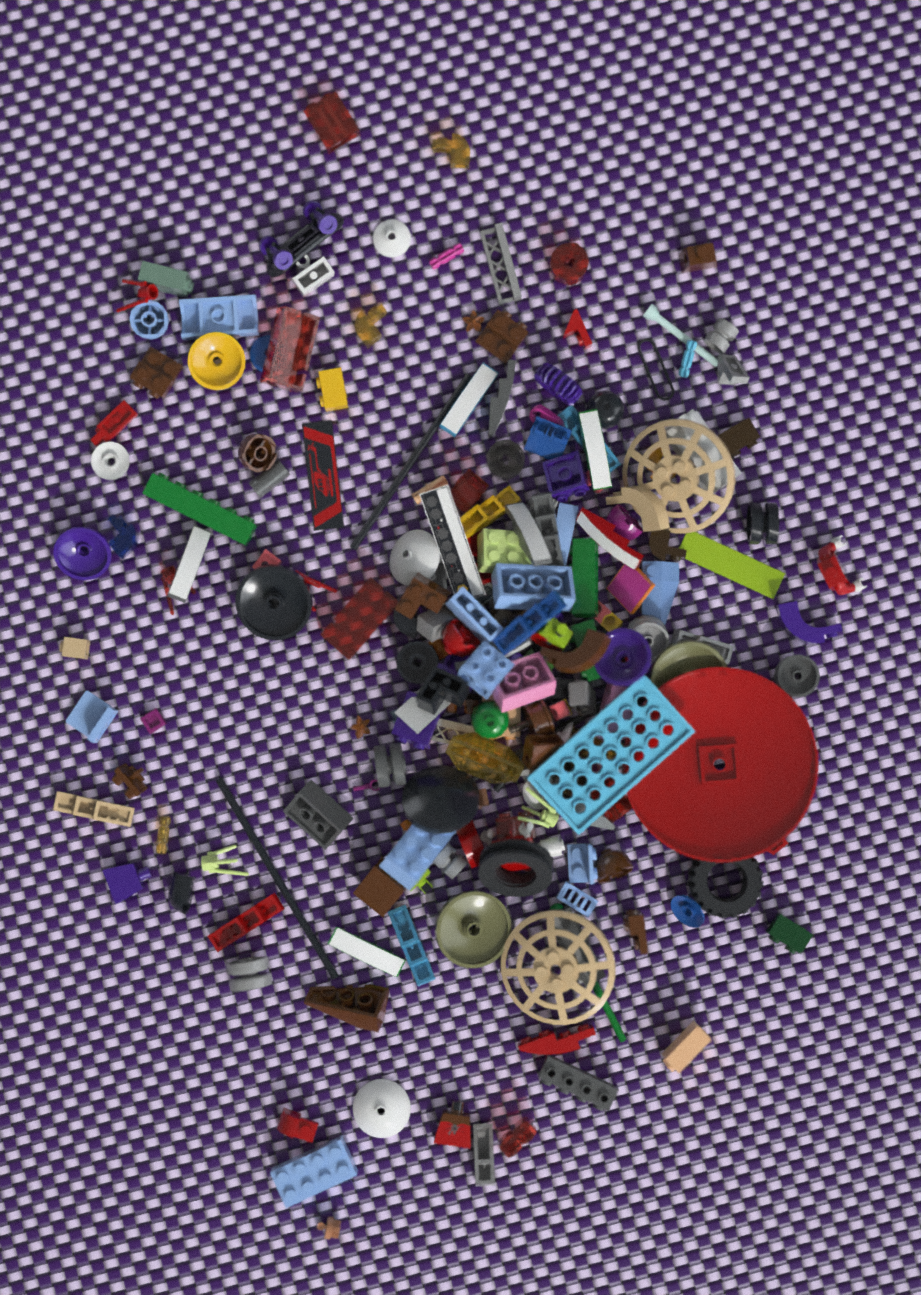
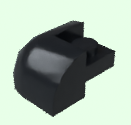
M173 871L168 892L170 904L176 911L188 914L194 895L192 890L196 877L191 876L190 873Z

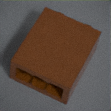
M383 856L353 892L355 896L382 917L407 889L379 867L385 859Z

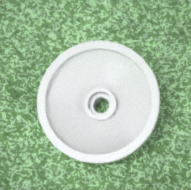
M412 530L402 535L396 541L390 554V569L398 582L409 586L417 572L428 579L433 576L440 561V553L434 536L424 530Z
M388 1079L372 1080L362 1086L355 1096L353 1103L355 1121L370 1136L377 1138L393 1136L405 1127L410 1117L411 1104L406 1091L394 1081ZM384 1108L385 1112L383 1114L378 1113V1109Z

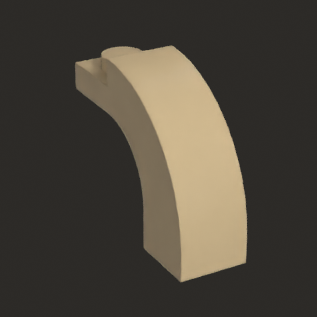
M640 486L622 487L621 491L613 492V496L606 497L607 505L619 503L633 505L641 515L643 532L670 528L665 506L659 497L649 489Z

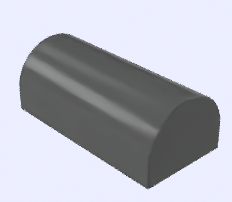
M278 459L269 470L260 473L249 484L257 495L262 498L289 477L290 473Z

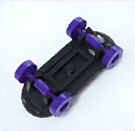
M307 202L303 207V215L312 221L310 224L305 225L285 241L281 247H279L278 241L272 236H265L260 240L259 249L269 259L266 266L267 274L270 277H278L284 274L330 235L338 231L344 223L343 216L339 213L326 214L318 202Z

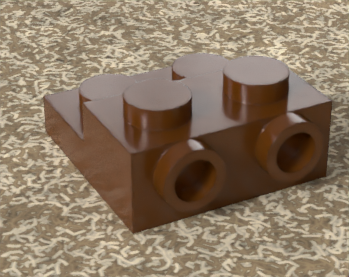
M503 309L502 312L500 310L495 312L475 343L506 365L529 332L526 330L528 327L521 321L516 323L511 319L512 315Z
M149 347L142 361L138 362L129 378L133 381L131 384L139 389L143 387L148 389V394L158 399L160 396L165 399L184 366L156 349Z
M627 909L625 913L626 918H622L623 928L625 932L633 936L635 950H638L641 955L648 954L644 914L637 909Z

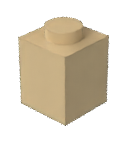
M64 637V641L60 643L62 656L88 660L90 640Z

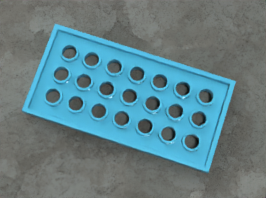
M644 675L639 681L629 685L526 778L572 829L580 835L696 731ZM645 696L647 703L644 706H638V697ZM625 709L632 710L633 714L630 719L622 717V712ZM654 710L660 712V717L657 720H651L649 717L650 713ZM609 723H617L618 729L615 732H609L607 730ZM642 723L645 725V731L640 734L636 733L635 726ZM665 725L673 727V731L668 735L662 732ZM596 735H601L603 737L602 744L594 745L593 738ZM625 736L630 737V744L622 746L620 744L621 738ZM650 738L658 739L656 747L651 748L648 746ZM580 749H588L589 754L586 758L578 756ZM610 749L616 751V756L613 759H607L605 756L606 752ZM636 751H642L644 754L643 758L639 761L633 759V754ZM567 761L574 763V768L571 771H565L563 768ZM598 762L602 765L599 772L591 771L593 763ZM621 764L629 765L627 773L622 774L618 771ZM556 774L560 777L557 784L549 782L551 775ZM581 775L587 777V782L584 785L576 783L577 778ZM613 777L614 784L609 787L605 786V778ZM569 788L572 790L573 793L570 798L562 797L564 789ZM592 790L600 792V796L597 799L589 797V793ZM577 803L585 804L583 812L575 811Z

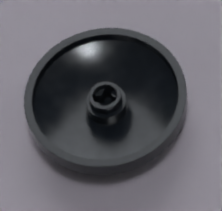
M270 564L260 566L245 576L237 589L235 605L241 622L250 632L268 640H283L296 635L306 625L312 612L313 599L310 588L301 575L286 566Z
M432 766L417 772L408 780L402 793V806L407 819L415 827L435 834L454 832L466 826L475 817L480 803L479 790L473 778L463 770L452 766Z

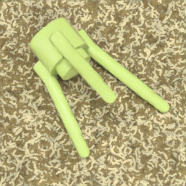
M526 787V791L543 804L547 810L543 809L540 813L522 806L523 810L539 816V819L542 821L520 816L518 820L530 821L533 824L553 828L558 821L559 814L529 787Z
M236 845L207 852L206 856L201 857L203 871L240 876L249 875L248 872L217 869L219 864L238 862V859L219 860L218 856H215L235 849Z

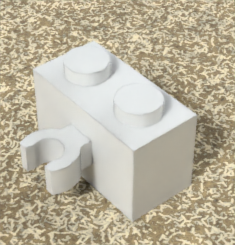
M308 255L304 256V259H306L305 264H300L299 261L296 263V266L303 269V271L293 277L292 282L303 297L335 276L334 270L324 256L312 265H310Z

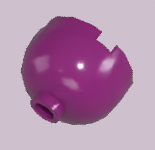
M617 504L610 510L606 520L616 525L613 530L615 533L632 541L643 532V529L622 505Z

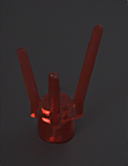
M174 565L161 571L163 576L161 580L164 585L171 615H174L172 600L167 594L169 591L168 585H171L176 571ZM191 587L190 591L192 594H196V591Z

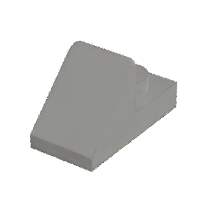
M718 355L719 384L734 385L748 383L750 377L736 355Z

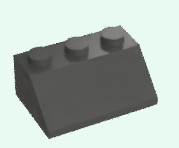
M312 780L298 792L283 811L325 850L354 819Z

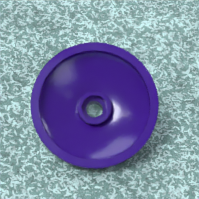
M73 527L64 531L57 538L53 550L55 562L60 570L69 577L78 580L98 578L106 572L112 559V551L107 539L98 531L88 527ZM82 546H86L88 549L84 550Z
M618 628L606 633L611 639L609 647L601 660L594 665L599 676L606 682L616 686H627L639 681L647 673L652 660V652L647 640L639 632L628 628ZM623 658H628L626 663H622Z

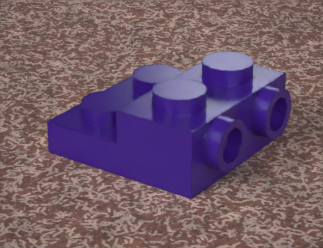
M579 451L542 462L548 490L552 492L554 500L565 502L570 496L580 497L590 490Z

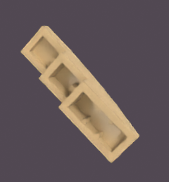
M56 791L52 810L131 827L135 808Z

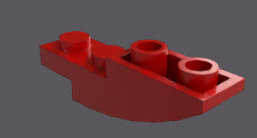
M586 1023L578 1026L576 1031L570 1032V1030L559 1033L557 1038L554 1030L550 1032L547 1029L539 1032L537 1037L531 1038V1036L520 1039L521 1043L517 1045L520 1051L542 1055L561 1054L580 1049L578 1041L594 1036L596 1033L593 1025L589 1026Z

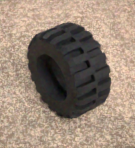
M754 857L728 862L740 869L743 876V885L735 896L727 899L718 898L713 895L707 884L709 871L715 865L722 862L693 859L691 868L688 869L687 885L689 886L691 897L699 904L701 909L715 917L735 918L740 914H745L750 907L756 905L757 898H760L762 894L760 891L764 884V881H762L763 873L759 868L758 861Z

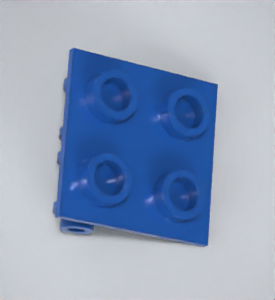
M536 416L524 450L549 460L560 457L564 453L572 430Z

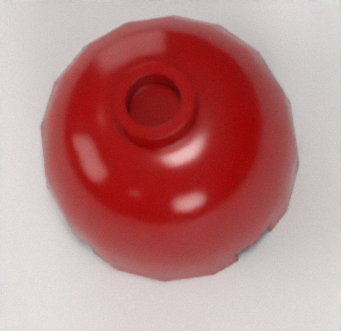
M457 618L450 621L443 631L444 649L450 655L454 654L458 657L470 656L479 647L480 641Z

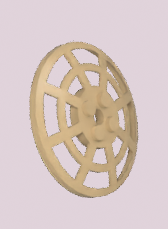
M686 419L663 420L643 430L628 448L622 470L624 487H628L627 469L629 459L632 457L639 462L637 470L638 486L649 490L656 489L658 494L662 496L661 501L665 508L668 501L679 502L682 512L667 511L668 517H685L689 528H667L662 530L682 534L696 532L715 522L728 507L735 487L733 460L723 441L706 426ZM683 426L694 429L695 432L690 441L683 438H667L665 427ZM657 429L659 441L650 446L643 455L637 452L634 448L641 439ZM702 434L715 444L723 459L711 462L707 453L697 445ZM668 444H680L686 446L682 455H671ZM661 447L664 458L656 464L649 460L648 457L653 451ZM693 450L702 458L705 463L704 466L696 467L689 459ZM644 466L653 471V481L643 484ZM726 467L727 488L726 494L722 498L713 494L716 482L714 470ZM673 473H677L680 476L679 483L672 481L671 476ZM705 473L709 474L707 491L698 487L699 475ZM693 493L703 498L693 509L689 508L686 499ZM709 501L720 505L718 510L709 519L697 525L693 514L703 509ZM632 505L636 513L641 517L639 511Z
M546 910L527 917L511 932L505 942L504 951L501 956V974L509 996L524 1013L543 1023L569 1025L589 1018L604 1005L614 986L616 964L609 941L593 922L574 912ZM554 917L571 919L580 923L585 928L578 936L566 930L555 929ZM546 918L547 930L536 933L528 940L520 933L528 924ZM591 932L601 943L606 953L607 961L595 962L591 949L584 942ZM548 936L549 947L539 952L532 944L538 939ZM556 936L571 939L573 943L568 949L557 946ZM515 939L522 946L517 957L516 968H506L507 952L511 942ZM579 947L585 952L589 963L579 964L578 959L574 955ZM526 951L535 958L533 968H522ZM552 965L560 966L561 973L554 974L551 970ZM608 969L607 986L604 994L599 998L591 993L596 981L597 970ZM590 971L589 983L585 989L577 983L580 972ZM507 976L518 977L521 988L529 997L524 1004L512 992ZM523 976H534L538 987L533 993L526 985ZM572 988L580 994L575 1000L564 1003L563 992ZM544 990L555 993L556 1004L539 998ZM585 998L595 1004L585 1014L573 1019L567 1018L566 1009L578 1005ZM535 1002L545 1008L558 1010L560 1020L543 1018L534 1014L529 1009Z

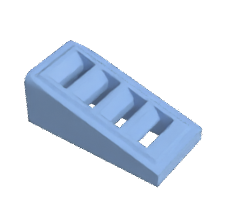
M565 881L556 895L557 899L588 918L598 903V900ZM570 888L572 889V891L566 899L564 898V895ZM575 892H577L578 896L574 902H570ZM582 896L585 897L580 907H578L577 903ZM590 900L591 904L589 905L587 910H583L587 901Z

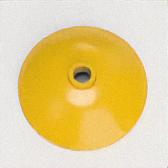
M211 332L202 335L193 343L188 354V367L192 377L201 386L208 389L222 390L231 387L241 378L245 369V354L241 345L235 338L225 333ZM214 357H219L221 362L219 364L214 363Z

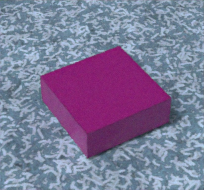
M157 708L140 718L149 734L154 733L167 724Z

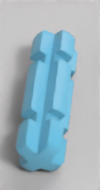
M688 340L686 343V350L681 362L682 367L678 373L681 377L687 378L689 376V367L691 368L694 350H696L697 346L696 341Z

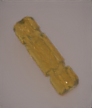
M168 816L160 817L159 824L161 826L158 829V845H156V853L166 854L167 852L166 843H168L170 830L168 825L171 822V818Z

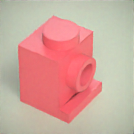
M265 549L252 568L256 569L262 566L263 562H268L269 565H280L282 561Z

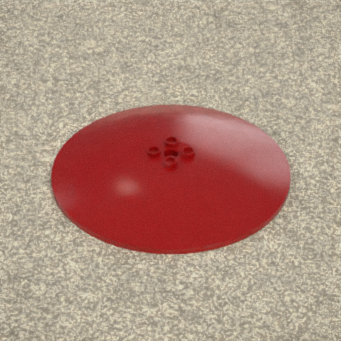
M709 667L693 670L679 675L659 687L658 690L696 732L627 792V797L634 812L646 829L672 850L690 858L709 862H733L748 859L768 851L783 841L797 827L806 814L815 793L819 770L817 745L813 731L796 702L783 689L770 680L750 671L730 667ZM657 710L652 711L649 715L650 719L657 720L660 717V712ZM639 723L635 726L636 733L640 734L645 731L644 724ZM665 725L662 729L665 735L673 731L671 725ZM626 736L624 746L630 744V737ZM650 738L648 740L649 747L654 748L657 746V738ZM636 751L633 754V759L636 761L641 760L644 756L643 752ZM716 759H723L725 761L724 769L717 770L714 767ZM622 764V774L627 773L629 765Z

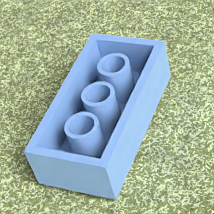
M496 563L491 575L495 609L529 610L554 590L559 593L568 605L562 611L570 612L576 600L572 567Z
M412 824L379 867L410 891L456 831L435 834L423 831Z
M342 1135L272 1167L270 1171L286 1208L355 1177L358 1173V1169Z

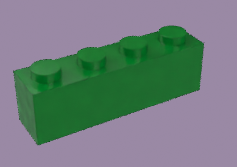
M592 538L573 539V545H570L569 549L570 556L573 557L572 563L569 566L572 567L576 600L570 612H572L575 618L598 617V543Z

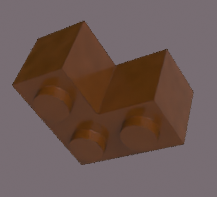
M417 572L395 610L409 619H412L421 604L438 613L451 592Z

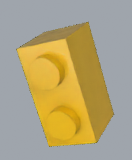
M341 367L318 371L319 377H316L318 389H322V396H319L321 407H325L326 412L349 408Z

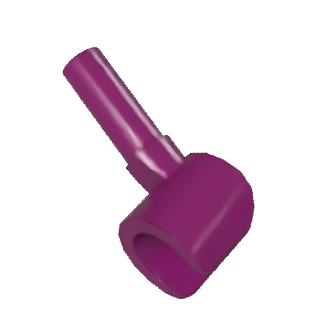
M371 780L368 784L354 786L353 790L371 789L372 791H378L380 788L373 789L372 783L378 780Z

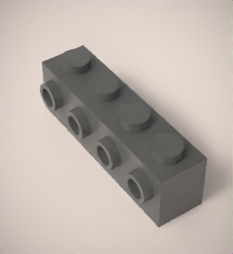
M552 1055L546 1056L538 1073V1077L541 1079L540 1082L547 1086L553 1084L559 1087L558 1090L567 1095L570 1092L576 1095L575 1098L583 1103L589 1101L593 1103L594 1108L600 1111H604V1109L610 1110L619 1091L617 1086Z

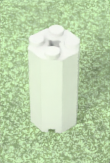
M693 409L678 418L695 421L709 428L699 413ZM668 426L665 428L667 438H683L689 441L695 432L694 429L683 426ZM702 434L697 445L707 453L711 462L723 459L715 444ZM670 444L678 455H682L686 448L684 445ZM693 450L689 459L696 467L704 466L705 463L702 458ZM733 462L736 478L741 474V471ZM726 467L714 470L716 482L713 494L727 485ZM705 473L699 475V486L707 491L709 474Z

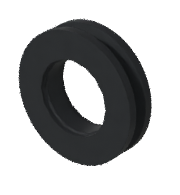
M521 839L500 840L491 843L482 850L479 857L478 876L482 884L495 893L511 897L531 896L542 892L550 885L553 873V859L544 847L534 842ZM507 863H520L531 867L532 870L525 873H510L500 869L499 866Z

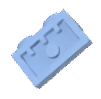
M483 641L461 666L457 676L468 681L469 686L487 700L492 695L496 686L514 667V664L488 642Z
M85 691L66 719V723L86 735L87 739L92 743H98L118 713V710L91 692Z
M590 843L567 844L569 883L589 882L594 884V880H597V868L593 867V860H596V848L592 847Z

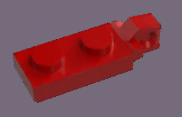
M123 400L97 425V428L94 430L97 434L90 441L96 447L103 441H111L138 413Z

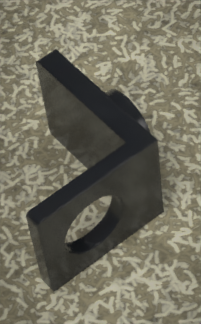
M555 679V694L549 696V699L570 698L568 684L574 683L575 679Z

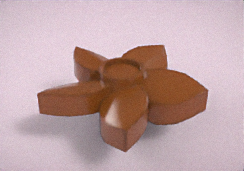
M474 310L471 312L470 317L462 318L468 324L466 332L471 331L473 328L481 332L480 324L485 318L477 317Z
M359 715L356 717L357 724H352L350 727L356 730L355 735L357 739H360L363 734H370L369 728L366 727L370 720L362 721Z

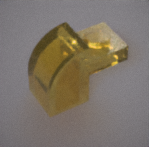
M452 133V140H448L445 137H438L437 140L433 139V152L451 153V168H470V147L464 137Z
M382 304L378 307H372L368 311L369 315L366 316L361 311L356 317V334L367 349L382 338L381 333L374 326L376 322L387 314Z

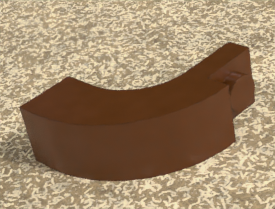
M588 629L582 644L576 650L569 653H561L542 647L540 655L545 658V662L553 664L560 672L578 673L591 668L601 660L609 647L611 639L604 633Z

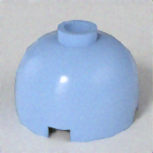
M148 300L147 303L139 304L133 308L129 318L135 333L142 338L150 340L162 336L167 330L169 323L168 313L164 307L152 300Z

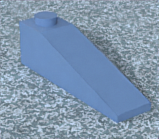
M642 561L641 571L655 584V587L641 604V616L652 615L666 624L679 584V563Z

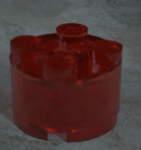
M574 242L559 245L553 251L550 259V273L554 280L569 286L579 283L586 275L589 264L586 251ZM566 262H572V267H570L569 265L565 266Z
M469 468L455 482L453 489H450L455 506L464 514L467 513L490 485Z

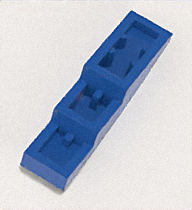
M554 590L540 603L533 605L525 614L518 616L492 641L500 652L506 655L552 620L568 605L559 593Z

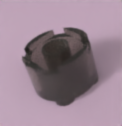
M500 440L493 444L486 458V465L490 474L502 481L512 480L521 474L525 463L523 449L511 440ZM504 456H506L507 459L511 460L508 461L507 465H505L504 462H501Z

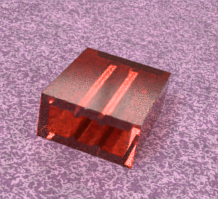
M336 91L325 94L321 98L322 100L317 103H310L303 111L305 118L328 155L361 135L360 129Z

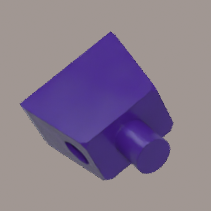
M136 862L102 870L115 904L126 900L145 888L143 880L152 877L149 866L138 869Z

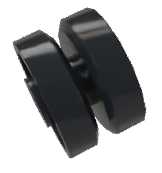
M759 502L748 503L746 516L748 545H758L762 537L766 545L777 544L779 535V509L777 502H767L763 510Z
M420 641L409 642L403 646L396 659L397 670L401 677L415 684L424 683L434 666L437 667L439 664L438 656L434 649L427 643ZM416 659L421 660V665L418 667L414 665Z

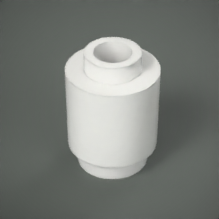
M558 836L540 840V843H536L544 847L552 857L562 855V851L565 850L563 839L559 840Z

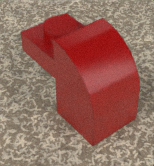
M472 820L456 832L471 868L479 866V857L484 846Z
M283 1108L276 1129L291 1138L296 1137L312 1143L319 1123L301 1117V1113Z

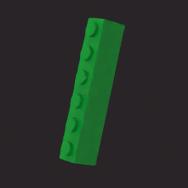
M160 472L158 475L152 473L142 494L245 546L249 544L257 528V525L253 523L254 519L246 515L242 518L236 515V510L228 506L224 509L219 506L220 502L212 498L208 501L202 498V493L194 489L190 492L185 489L186 485L178 481L174 484L168 481V476Z

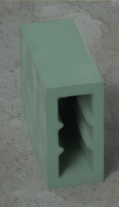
M142 261L138 276L139 282L146 281L147 284L156 285L160 292L188 298L189 293L192 294L194 283L188 272Z

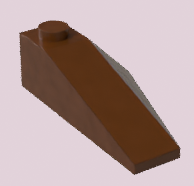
M372 984L354 988L353 985H346V988H335L334 986L310 987L304 1004L360 1029L379 1032L385 1018L389 988Z

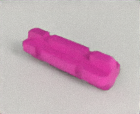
M460 243L453 245L452 249L448 248L437 255V258L434 257L429 260L431 268L433 270L439 268L440 264L443 265L455 258V255L462 254L464 248Z

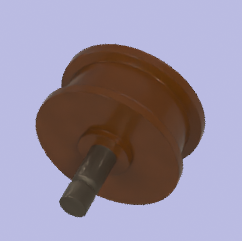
M543 699L521 706L524 721L508 727L510 734L528 728L531 735L555 734L551 712Z

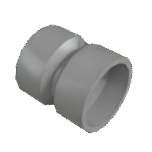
M718 318L713 325L714 331H709L703 341L714 351L724 354L730 346L729 341L735 339L739 330L727 320Z
M448 843L433 863L439 868H444V873L453 879L465 867L468 860L461 854L457 855L456 849Z

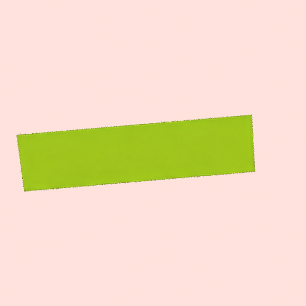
M696 532L686 533L679 548L687 550L685 559L771 599H774L785 576V573Z

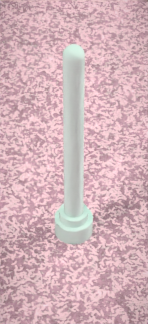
M653 304L644 313L643 317L647 320H655L686 344L688 340H692L662 317L657 310L658 308ZM697 344L694 351L713 366L718 367V359Z

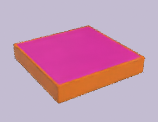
M624 564L606 589L630 614H634L655 587V584L639 567L635 571Z

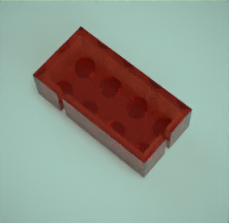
M287 306L277 308L260 379L261 383L294 393L303 392L307 375L296 374L297 372L308 371L320 317L306 312L301 313V311Z
M371 577L334 618L337 622L335 624L331 622L320 634L350 661L392 614L399 603L388 591L383 593L385 589Z

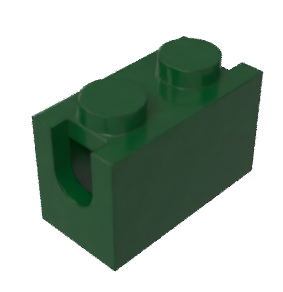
M778 912L766 930L770 934L769 939L777 944L780 941L786 944L785 949L793 954L796 951L802 954L813 936L812 933Z

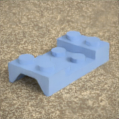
M256 295L179 299L182 320L181 338L183 340H196L202 335L211 332H221L230 336L240 335V337L259 335Z

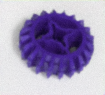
M543 363L534 374L535 380L541 387L567 405H574L583 394L580 386L571 377L552 364Z

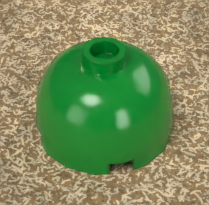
M484 700L473 709L471 725L479 736L486 739H494L501 736L507 730L509 713L508 711L502 713L495 700Z

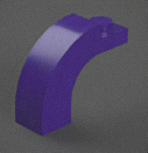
M797 601L776 605L778 619L782 627L789 635L801 642L810 644L825 643L824 635H826V638L838 636L837 632L843 631L841 624L820 628L808 625L801 618Z

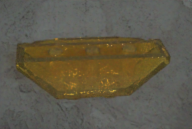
M475 732L454 735L446 749L447 755H449L457 769L492 784L510 781L517 782L525 766L510 747L481 737Z

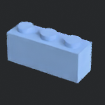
M464 587L458 590L444 604L481 643L483 641L490 643L504 629Z

